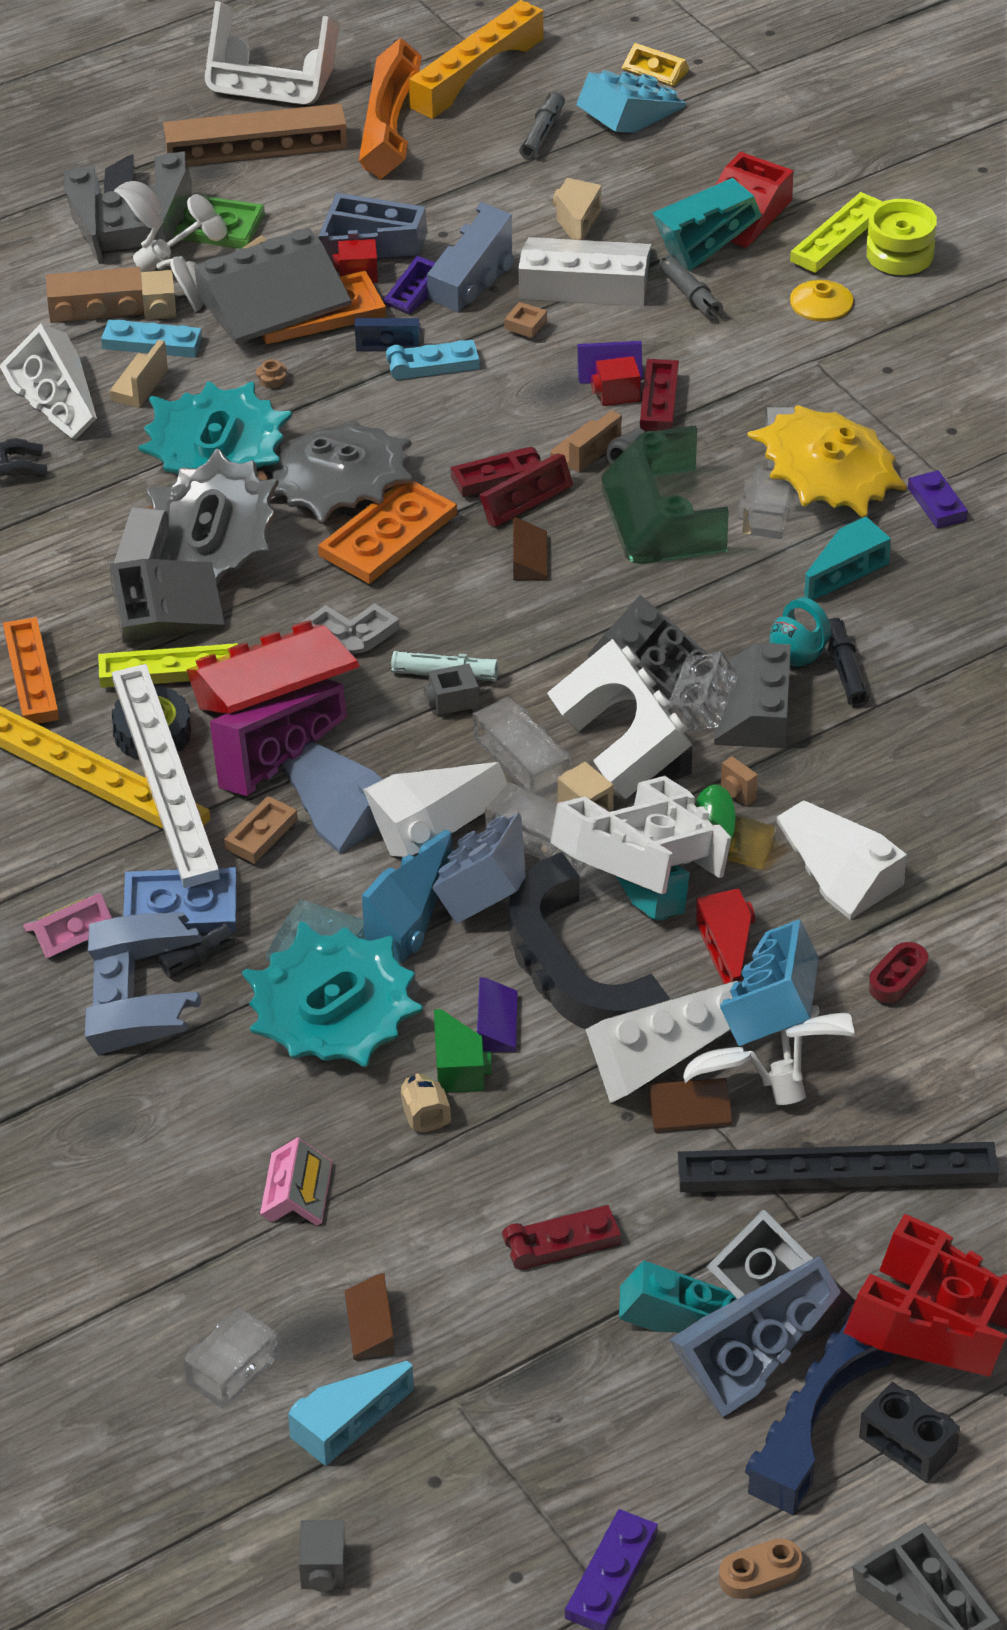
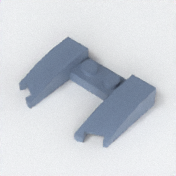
M184 912L137 914L89 924L88 952L94 960L93 1006L86 1008L85 1038L97 1055L187 1030L188 1026L185 1021L178 1018L184 1008H198L200 1006L201 996L197 991L155 994L134 998L135 960L202 942V937L196 928L187 930L183 925L189 921Z

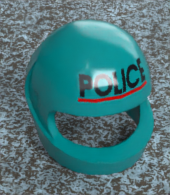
M806 597L797 598L785 606L782 617H778L772 624L769 644L791 645L790 666L792 667L811 664L821 655L831 637L829 619L824 610L813 600ZM795 608L804 609L813 616L816 621V629L810 632L801 623L796 621L794 615Z

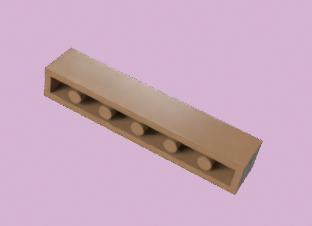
M341 103L163 122L166 153L185 151L188 166L347 149L346 122Z

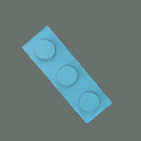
M109 319L101 338L102 349L149 353L156 342L162 340L165 341L166 355L195 358L202 340L201 328L184 325L174 326Z

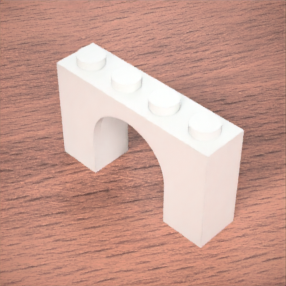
M612 639L547 692L560 713L578 731L614 703L622 700H636L637 711L631 727L620 739L593 760L602 775L614 785V789L623 798L627 799L637 790L639 782L650 780L692 744L684 734L688 730L686 724L675 712L672 715L669 713L668 710L672 707V704L660 690L655 692L652 689L656 682L644 668L639 670L636 666L641 662L637 655L628 645L622 649Z

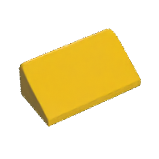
M634 43L622 66V69L640 76L641 74H648L655 77L658 82L673 87L690 69L685 59Z

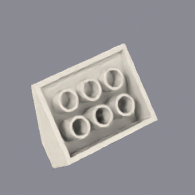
M528 237L522 248L519 263V299L644 306L651 244Z

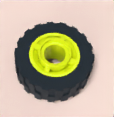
M154 686L177 752L182 751L185 748L186 742H189L191 733L189 705L185 703V698L182 695L177 694V691L167 689L165 686ZM117 699L114 704L115 708L112 709L115 744L121 748V752L125 755L128 754L131 758L138 760L139 756L120 700Z

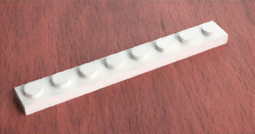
M143 664L112 672L113 683L183 887L187 888L220 879L217 863L147 665Z

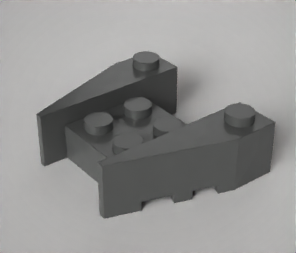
M185 151L154 156L156 185L148 187L156 194L162 204L163 211L160 215L164 222L153 240L162 239L166 243L175 237L174 233L177 226L181 225L184 220L183 212L186 206H188V198L192 196V181ZM94 166L64 170V190L72 219L79 226L83 238L87 240L99 264L104 263L103 252L142 246L141 243L147 239L152 228L147 227L139 220L124 198L114 191L101 193Z

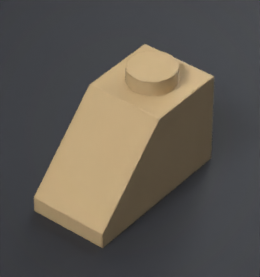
M566 178L562 187L556 189L553 197V206L556 207L557 221L572 240H584L601 211L602 185Z

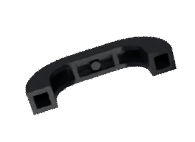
M562 852L539 861L525 871L526 877L519 889L510 895V940L519 966L522 969L527 968L532 975L536 990L540 994L544 993L554 1008L565 1019L586 1030L602 1020L670 1000L652 973L628 983L611 985L599 983L588 978L575 964L544 921L552 912L579 901L580 876Z

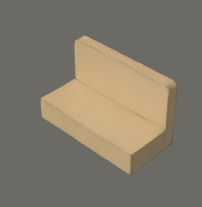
M158 340L147 355L138 353L110 389L111 401L137 408L142 406L168 371L165 341Z

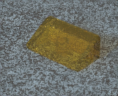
M735 815L734 836L729 847L727 860L763 869L775 846L776 828L773 825Z

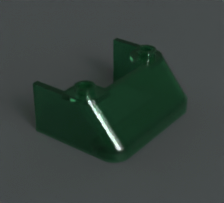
M696 425L648 431L640 434L602 475L601 488L624 555L633 563L647 564L727 552L729 517L727 506L694 511L690 501L684 497L672 495L661 498L654 480V476L696 470Z

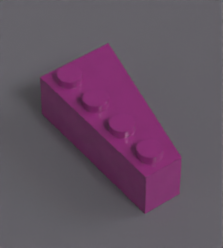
M325 679L211 720L210 728L218 788L245 796L250 795L256 790L255 785L263 778L270 779L278 772L277 767L288 758L295 759L303 752L302 748L311 740L317 741L345 719L347 712L343 683Z

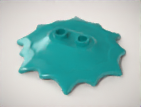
M208 381L200 394L193 395L186 392L176 401H167L151 396L149 401L153 407L154 420L144 427L151 441L139 445L138 449L141 453L158 458L164 464L163 470L178 474L179 469L182 467L197 468L205 464L215 449H220L234 463L240 464L253 460L256 463V468L274 465L280 461V458L275 453V449L284 439L283 434L279 431L292 418L293 413L291 411H276L272 409L270 400L258 399L255 395L254 382L250 381L236 389L222 390Z
M301 921L298 924L293 944L285 951L272 953L268 968L265 970L245 969L242 971L243 977L251 985L254 992L249 1005L258 1014L257 1021L250 1026L251 1033L269 1038L283 1045L288 1050L289 1056L292 1059L308 1055L317 1056L324 1061L342 1058L366 1067L374 1050L398 1037L397 1029L400 1022L423 1011L421 1004L414 1002L408 997L407 990L416 975L415 972L400 966L395 960L393 937L391 936L372 941L360 939L347 927H343L332 936L320 935L305 922Z

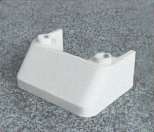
M215 1L205 70V82L211 90L223 94L300 105H311L318 100L334 67L340 22L323 16L318 49L312 50L307 54L304 60L303 71L248 64L250 56L249 46L240 38L230 37L234 8L225 3Z

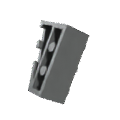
M926 1522L852 1566L856 1592L911 1630H1001L1000 1619Z

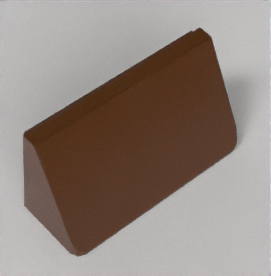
M513 518V580H547V531L519 518Z
M726 1078L692 1080L686 1084L685 1081L657 1083L649 1086V1106L654 1132L732 1126Z
M381 1273L345 1290L354 1360L395 1355L385 1274Z

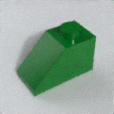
M435 1009L434 1031L437 1082L440 1083L445 1093L484 1091V1075H492L491 1053L483 1052L482 1036L442 1009Z

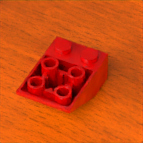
M741 151L725 166L715 185L731 178L735 179L755 196L762 217L729 242L747 248L792 201L794 170Z

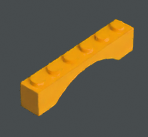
M518 1L409 78L410 109L434 119L452 106L466 81L489 58L507 50L527 52L544 39L543 9L531 5L529 2Z

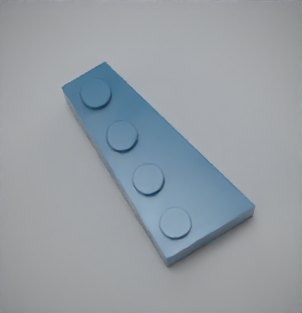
M801 919L765 932L752 954L754 960L745 965L741 971L744 980L742 983L736 982L730 989L732 999H725L720 1005V1009L739 1046L783 1029L787 1030L793 1026L803 1024L811 1018L819 957Z

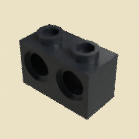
M892 1381L861 1413L859 1438L925 1483H928L957 1452L960 1426L947 1414L938 1412L921 1401L914 1392L905 1390Z

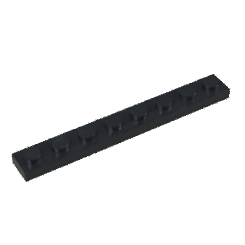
M994 1142L678 1151L677 1155L680 1193L998 1183L999 1177Z

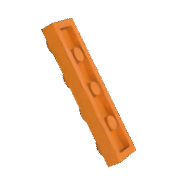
M37 617L3 622L4 635L22 717L36 724L59 720L58 708Z

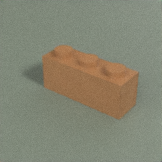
M140 267L46 274L50 323L144 315Z

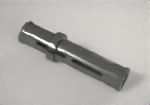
M555 91L549 93L544 105L538 108L535 114V122L519 149L523 158L533 160L534 157L536 159L550 129L556 126L559 120V112L565 104V98L561 93Z
M673 254L665 255L664 257L670 262V265H667L661 259L659 269L686 295L687 301L693 307H698L706 318L710 320L716 319L717 316L711 309L714 308L721 314L723 311L722 303L711 295L710 288L705 283L699 282L678 261L676 256Z

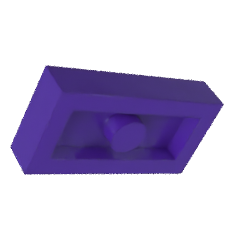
M939 470L908 478L909 491L936 529L967 521L968 510Z

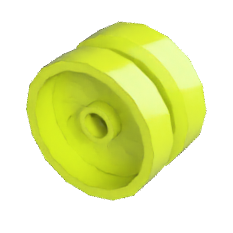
M892 199L874 206L869 213L866 257L870 264L880 271L893 275H909L919 273L928 268L934 260L937 216L930 207L911 199Z

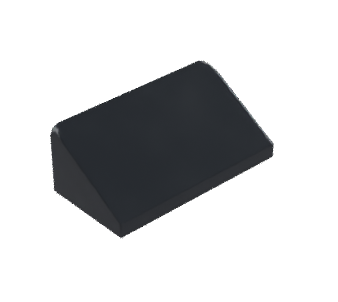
M134 154L105 168L104 193L114 191L125 182L135 181Z

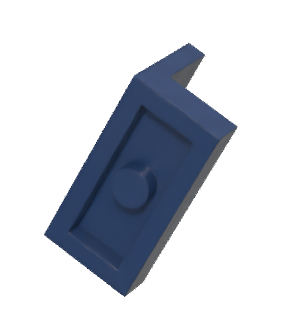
M355 318L356 351H386L393 345H400L404 349L420 347L421 323H419V318Z

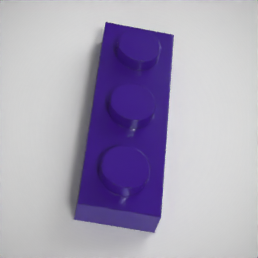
M618 1509L565 1608V1619L592 1630L608 1629L658 1534L657 1523Z

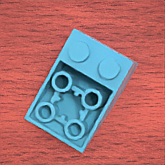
M602 70V73H588L576 105L614 131L635 133L681 110L686 106V102L678 98V93L673 89L658 85V80L651 75L641 74V77L627 72L616 75L610 71Z

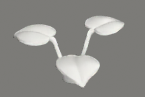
M129 181L121 184L114 192L124 198L131 210L144 225L152 228L147 239L141 243L143 248L133 255L136 266L140 267L142 272H151L157 268L161 270L165 266L171 265V269L194 312H197L204 303L198 297L194 269L196 264L192 261L185 262L181 256L169 259L171 254L170 247L200 226L210 240L219 241L227 233L224 220L218 213H215L214 207L206 198L199 194H194L188 198L187 205L191 215L197 222L167 243L162 239L153 240L164 222L160 215L163 211L160 200L147 185L141 182Z
M812 1005L810 1019L806 1020L803 1024L780 1031L784 1060L772 1063L770 1065L772 1071L767 1073L753 1051H744L743 1047L724 1048L703 1053L693 1059L684 1072L685 1084L696 1075L739 1066L750 1061L761 1075L764 1086L771 1085L777 1105L799 1102L806 1098L801 1073L802 1036L828 1034L855 1037L852 1017L849 1013L818 1016L820 1013L819 1007ZM789 1037H794V1061L791 1059Z

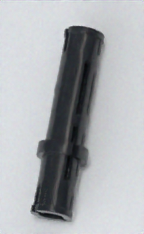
M840 618L829 619L831 637L828 641L829 646L827 650L829 657L835 661L848 704H852V707L863 706L869 701L870 696L855 658L856 648L854 642L848 638L844 621H840Z

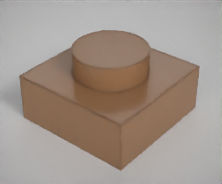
M519 302L504 319V329L533 338L547 322V310Z
M733 756L722 762L721 786L728 790L732 798H735L746 807L756 801L758 774Z

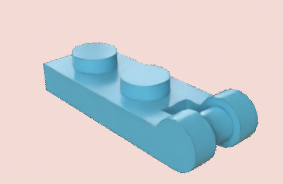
M459 340L452 343L424 345L406 349L400 345H393L386 350L391 375L397 380L480 369L479 356L474 340Z

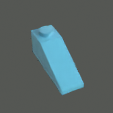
M404 1361L317 1388L308 1397L299 1399L288 1413L290 1438L323 1465L327 1466L414 1391L413 1365L408 1361Z

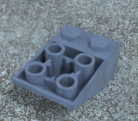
M519 812L509 818H506L505 815L497 817L486 826L487 830L478 835L475 831H472L463 836L457 842L458 848L447 857L449 862L438 871L440 876L432 888L456 924L517 892L525 879L522 817Z

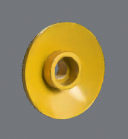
M812 280L798 285L792 291L790 304L798 315L806 319L833 321L844 317L850 312L853 306V296L845 286L837 282Z

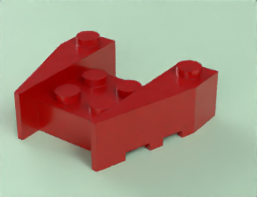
M904 1213L893 1232L879 1271L889 1275L899 1283L911 1285L910 1289L906 1290L873 1274H869L857 1295L843 1333L855 1338L864 1345L873 1346L882 1351L990 1377L1007 1335L988 1326L990 1322H993L1007 1329V1274L1001 1277L995 1275L981 1265L984 1258L972 1250L967 1252L966 1255L952 1245V1236L937 1227Z

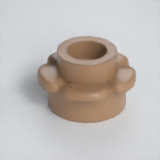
M269 359L264 361L261 367H257L256 376L259 377V382L263 387L278 388L285 382L287 367L275 359Z

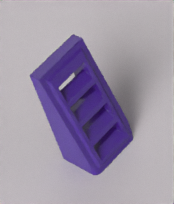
M416 256L383 299V303L407 314L413 312L428 298L427 274L435 262ZM407 291H410V292H413V294L410 295V294H408V293H406V292H407ZM401 297V298L406 299V300H408V301L405 303V302H402V301H400V300H398V299Z

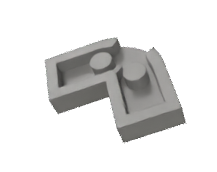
M375 603L351 620L327 605L304 620H311L312 625H325L351 654L362 653L374 648L400 629L399 618Z

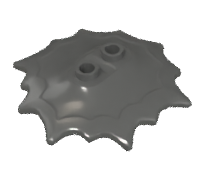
M355 420L338 426L315 428L299 438L279 445V463L268 465L265 468L267 475H272L273 479L277 478L279 481L272 497L285 495L289 507L304 506L311 509L320 524H323L330 514L339 507L355 508L359 501L365 499L382 504L386 489L398 484L414 482L412 475L403 467L410 460L404 451L411 447L412 442L409 439L388 436L384 430L379 428L362 426Z
M215 449L205 464L197 468H180L177 480L171 486L165 488L149 487L146 493L151 500L153 509L165 510L169 514V529L160 559L212 562L216 584H218L226 573L237 571L254 555L269 552L270 547L267 542V533L276 515L270 506V501L279 484L278 479L262 481L257 476L256 463L253 460L240 464L234 463L220 449Z

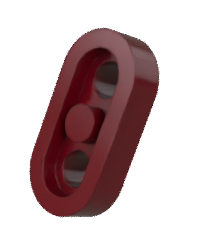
M902 942L894 946L871 971L869 976L870 994L875 999L886 1003L902 999L927 971L928 953L926 949L914 942Z

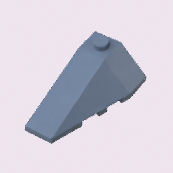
M309 741L302 748L303 752L295 759L288 758L281 764L293 788H296L305 812L308 811L317 835L339 854L379 831L363 789L383 780L373 770L313 741Z
M818 1256L701 1318L669 1340L689 1375L717 1412L724 1417L761 1392L767 1384L765 1381L780 1363L783 1364L791 1355V1349L806 1331H810L841 1292L822 1258Z

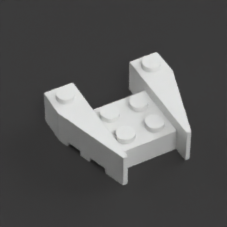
M663 776L639 782L634 806L608 812L585 796L557 803L550 843L564 851V854L570 858L594 866L657 893L665 894L671 866L681 863L686 864L694 861L718 878H722L724 876L731 837L720 825L713 826L708 820L709 812L704 807H696L694 805L695 797L690 791Z

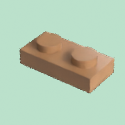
M267 796L224 839L225 850L255 864L298 820L297 810Z

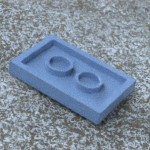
M236 867L218 868L220 879L187 888L183 887L178 870L125 872L123 916L145 913L184 912L189 919L187 923L183 924L187 930L196 928L199 933H207L225 923L231 932H236Z

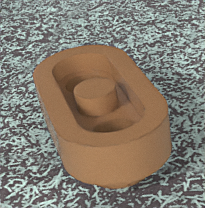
M777 1538L726 1556L720 1564L719 1585L730 1597L745 1599L792 1583L801 1573L802 1552L794 1542ZM781 1555V1556H785V1557H787V1558H785V1559H778V1558H776V1557H774V1556ZM743 1568L746 1569L747 1572L738 1573L735 1570Z

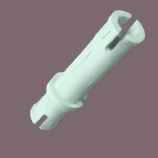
M394 651L391 671L392 673L429 676V671L470 663L475 679L496 682L498 659L471 658L467 654L442 656Z

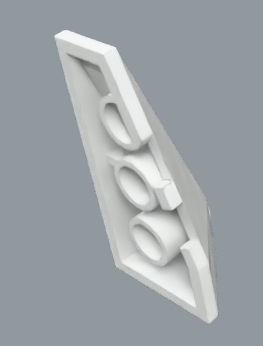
M40 323L0 364V368L12 390L25 397L30 402L29 404L43 412L52 423L70 438L76 440L97 419L81 361L65 332Z
M499 762L393 774L363 789L390 856L405 857L408 854L412 856L418 853L423 844L445 829L452 833L512 795Z
M804 800L777 816L779 827L794 851L799 852L802 856L807 872L810 876L813 875L820 885L819 891L824 899L848 919H853L904 885L907 854L880 833Z

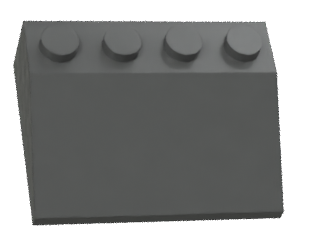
M310 228L298 229L291 234L268 239L263 243L248 248H241L233 253L218 258H210L203 263L194 265L198 297L235 344L351 306V299L322 242Z

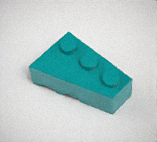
M733 178L652 213L668 253L676 256L678 261L689 272L762 217L755 196Z

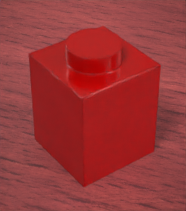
M375 239L338 241L339 254H332L333 266L337 273H340V276L366 271L372 283H378Z
M634 356L596 361V374L591 375V387L593 394L599 395L602 406L640 402L641 376Z

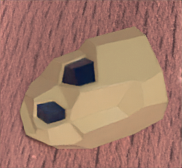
M419 1073L406 1078L401 1086L403 1109L411 1128L424 1133L441 1129L451 1122L450 1105L440 1083Z

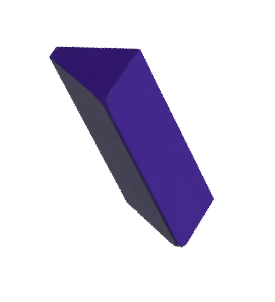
M625 341L577 344L579 383H591V375L596 374V361L631 356L635 358L642 380V342Z
M479 977L477 1033L482 1036L483 1051L516 1052L518 991L488 978Z

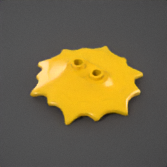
M797 405L794 407L793 414H778L771 425L747 433L749 438L761 442L767 447L765 457L775 463L774 469L769 475L770 478L790 482L798 492L800 503L803 507L808 506L814 501L823 500L833 508L842 505L849 506L863 518L868 515L869 500L882 501L885 491L888 489L907 490V485L893 467L895 462L894 455L882 445L876 432L873 429L856 424L837 412H818Z

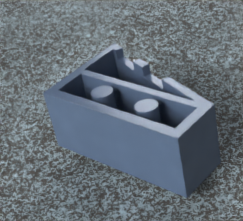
M483 202L476 208L479 214L472 224H464L460 229V233L463 236L454 247L449 245L427 274L428 300L456 312H460L466 305L473 302L483 290L490 287L500 275L508 271L514 261V255L512 254V214Z

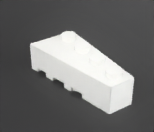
M738 981L608 1018L587 1028L586 1033L610 1103L630 1094L730 1030L720 1005L723 1000L732 999L730 989Z

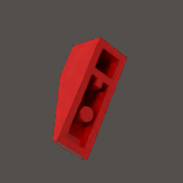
M739 888L696 898V926L723 984L734 981L742 983L743 975L741 971L746 965L751 924L755 923L753 906L751 902H745Z

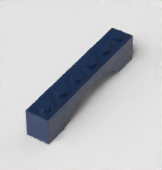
M854 1303L849 1307L845 1315L844 1326L840 1333L833 1332L825 1346L824 1357L820 1363L817 1361L812 1363L805 1378V1386L801 1392L794 1391L786 1405L785 1416L781 1422L777 1420L773 1422L766 1436V1445L761 1452L755 1451L751 1455L745 1469V1474L749 1475L748 1494L791 1515H794L813 1485L815 1457L811 1445V1435L821 1411L832 1397L851 1381L870 1371L889 1366L897 1355L882 1351L873 1346L864 1345L855 1338L843 1333Z

